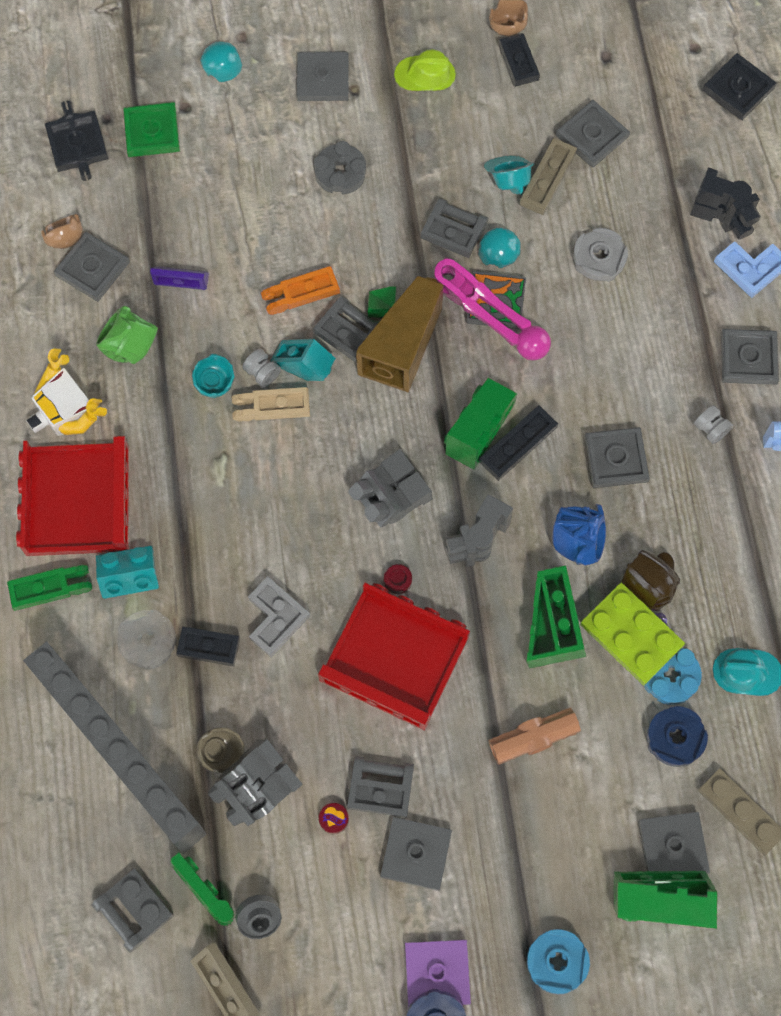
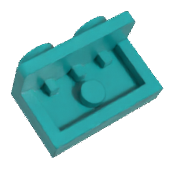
M152 545L96 555V578L102 598L106 599L159 588Z

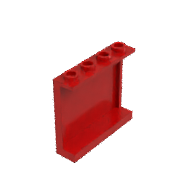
M125 436L113 437V443L31 447L28 441H23V451H19L18 455L19 466L22 467V477H18L19 494H22V501L17 505L18 520H21V530L16 532L17 547H20L26 556L109 553L128 550L129 445Z
M364 583L363 592L327 664H323L318 674L319 681L425 731L466 646L470 631L466 629L467 626L458 620L451 619V621L441 618L440 613L432 608L425 607L422 609L415 606L414 601L406 596L399 595L396 597L387 593L388 590L380 584L373 583L370 585Z

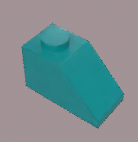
M315 339L282 340L270 361L276 362L282 370L306 381H324L330 374L331 367L336 358Z

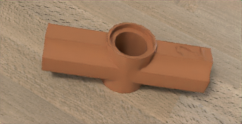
M570 707L543 719L537 717L517 726V729L490 739L489 745L496 762L500 765L527 753L528 755H533L551 747L552 743L580 733L581 729L576 714Z

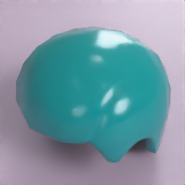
M213 42L204 49L200 58L205 73L208 76H214L219 82L234 79L240 73L243 66L237 49L228 42Z
M505 228L491 229L485 233L478 244V256L483 264H492L499 269L514 264L521 253V243L518 236Z
M211 354L207 358L198 361L192 373L193 385L201 395L210 398H217L226 394L231 389L235 379L233 365L226 357L217 354Z

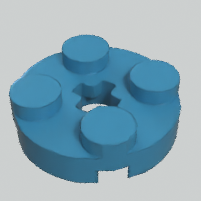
M681 648L644 685L645 690L657 698V701L666 705H678L686 702L697 692L702 679L701 667L694 653L689 649ZM669 668H673L675 672L679 673L675 682H670L669 677H664V673L668 672Z
M556 929L540 935L530 946L527 954V968L532 981L542 990L551 994H566L578 988L586 979L590 968V958L587 949L575 934L566 930ZM556 953H561L562 959L567 960V965L561 966L560 971L554 970V965L549 962L550 958L556 956Z

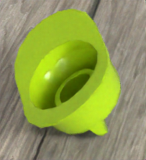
M431 49L422 52L419 56L407 57L400 61L395 68L394 76L397 84L406 90L438 91L444 90L453 84L456 72L454 66L442 52Z

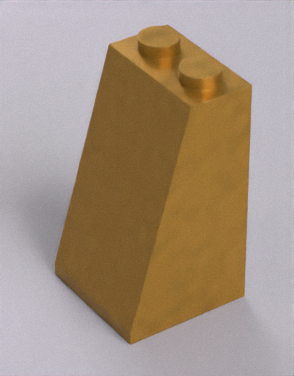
M417 276L358 347L356 356L357 374L359 376L409 393L442 311L443 284L430 277L423 278Z

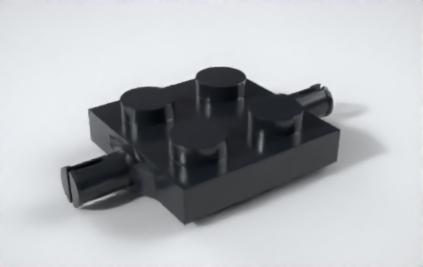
M64 101L61 103L64 116L58 120L44 123L56 169L58 172L78 168L81 180L86 181L84 172H86L87 178L90 180L92 175L89 165L109 159L95 110L83 114L74 113L71 101H66L68 105L67 110Z

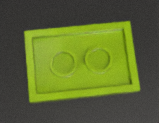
M620 583L580 623L643 686L685 645V642L623 583Z

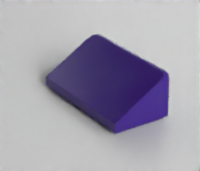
M153 267L150 269L155 285L207 290L209 272L167 267Z

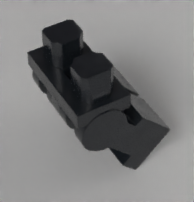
M708 167L690 216L712 222L713 218L719 219L723 223L722 228L725 233L733 230L738 240L750 236L754 231L752 225L761 218L756 209L760 200L756 193L752 194L751 186L747 182L741 180L732 182L717 177L718 170Z

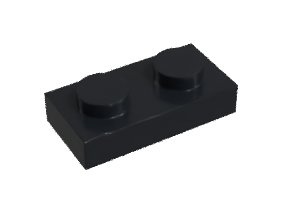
M524 33L499 39V47L514 86L517 87L539 81L540 73Z
M182 626L176 655L181 658L235 667L240 636Z

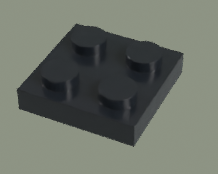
M736 53L704 84L702 91L743 121L775 89L777 82Z

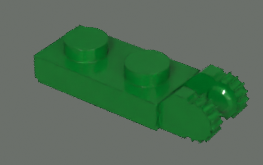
M80 565L66 569L62 567L7 581L12 609L17 611L91 591L92 584L88 581L68 585L67 578L74 579L88 574V566Z
M178 852L170 859L173 870L214 920L218 921V924L224 927L231 925L234 919V911L230 908V904L225 900H218L215 897L218 891L208 879L203 882L196 874L199 868L189 856L183 858Z

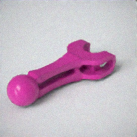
M444 259L436 265L435 279L438 283L444 285L443 294L447 298L462 306L465 312L487 324L511 346H516L517 351L523 358L535 361L547 355L551 347V339L545 329L540 326H531V322L503 303L484 283L478 282L469 271L454 260ZM450 275L453 279L448 281L443 276ZM479 299L483 300L508 318L521 330L519 334L507 328L490 315L477 301Z

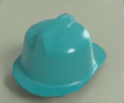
M502 156L487 161L484 164V168L493 175L495 183L500 190H510L514 194H522L523 187L531 181V166L534 163L520 156Z
M733 648L725 650L716 658L713 666V675L717 684L727 692L766 696L777 691L781 685V664L777 658L768 652Z

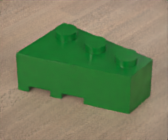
M487 378L483 385L479 384L472 395L471 402L463 408L458 420L447 433L444 440L446 455L475 470L479 464V458L485 454L513 409L517 393L490 378Z
M567 566L538 571L529 650L526 660L529 669L587 657Z
M706 871L614 872L613 907L617 918L629 922L649 921L717 929L718 892Z

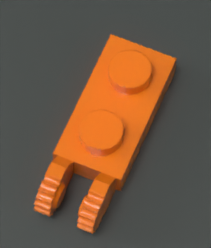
M328 266L281 281L278 285L262 290L261 296L266 301L279 298L284 294V299L266 306L268 314L274 315L282 313L288 308L290 310L340 294V288L332 267Z

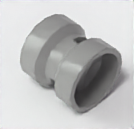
M258 349L250 354L242 366L245 372L256 377V382L263 388L270 385L281 372V367L276 362H271L268 359V355L262 349Z
M715 405L705 410L694 422V425L699 430L705 431L707 439L712 444L720 441L733 428V424L728 419H723L720 416V410Z

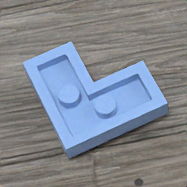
M734 241L715 257L714 263L753 298L781 274V251L772 244L753 259Z

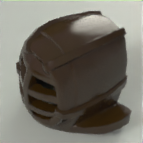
M641 550L634 561L628 563V568L621 583L651 611H658L672 602L677 586L680 584V578L674 571V560L669 553L662 552L656 556L653 553Z

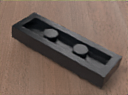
M538 405L480 457L479 463L494 478L500 481L557 429L559 423Z

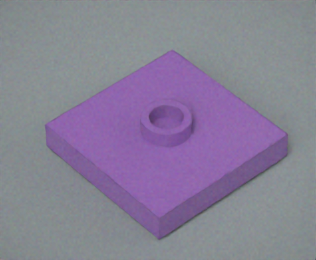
M467 940L405 943L408 1007L416 997L431 989L448 992L458 998L463 1005H471Z

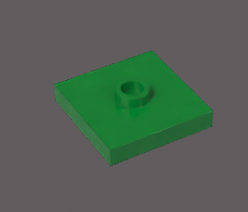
M175 102L123 108L128 157L180 152Z

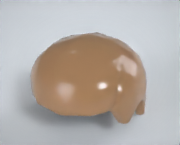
M499 0L497 8L490 11L491 28L502 36H513L523 31L528 23L527 3L523 0Z
M74 214L45 227L46 235L43 230L41 233L44 242L48 246L66 249L79 241L83 228L78 214Z

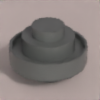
M254 895L241 902L236 910L235 919L239 931L245 937L262 939L276 932L281 924L282 915L278 903L272 897Z

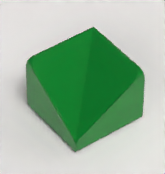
M396 286L369 291V318H383L396 303Z

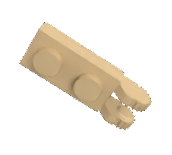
M307 387L256 390L253 393H242L232 396V403L237 406L254 403V409L237 410L232 413L233 419L238 422L251 421L253 419L270 420L310 417L309 390Z

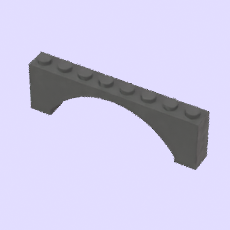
M47 641L23 660L183 854L207 835L200 824Z

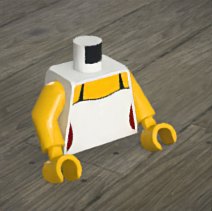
M54 348L49 351L48 361L50 363H48L32 397L38 412L26 419V422L35 434L47 425L52 428L57 436L63 434H83L97 420L98 416L103 417L107 414L106 408H98L99 404L102 403L101 399L92 398L88 400L65 368L61 370L60 365H66L70 360L68 355H61L58 358L61 349Z

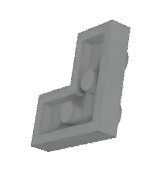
M268 576L248 596L249 601L268 616L249 638L272 658L310 617V613Z

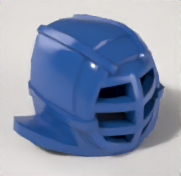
M595 504L596 511L585 506L561 507L553 526V546L563 557L576 562V565H590L598 562L602 557L606 540V523L603 508L600 504Z

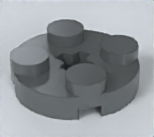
M340 141L326 147L314 160L316 181L322 189L329 193L335 191L341 192V194H349L359 189L364 183L366 160L363 154L357 148L350 146L348 142ZM343 165L346 172H335L334 170L336 166Z

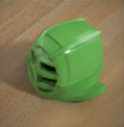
M122 306L116 310L98 336L96 346L111 360L136 364L148 353L158 327L130 312L131 309L129 307Z

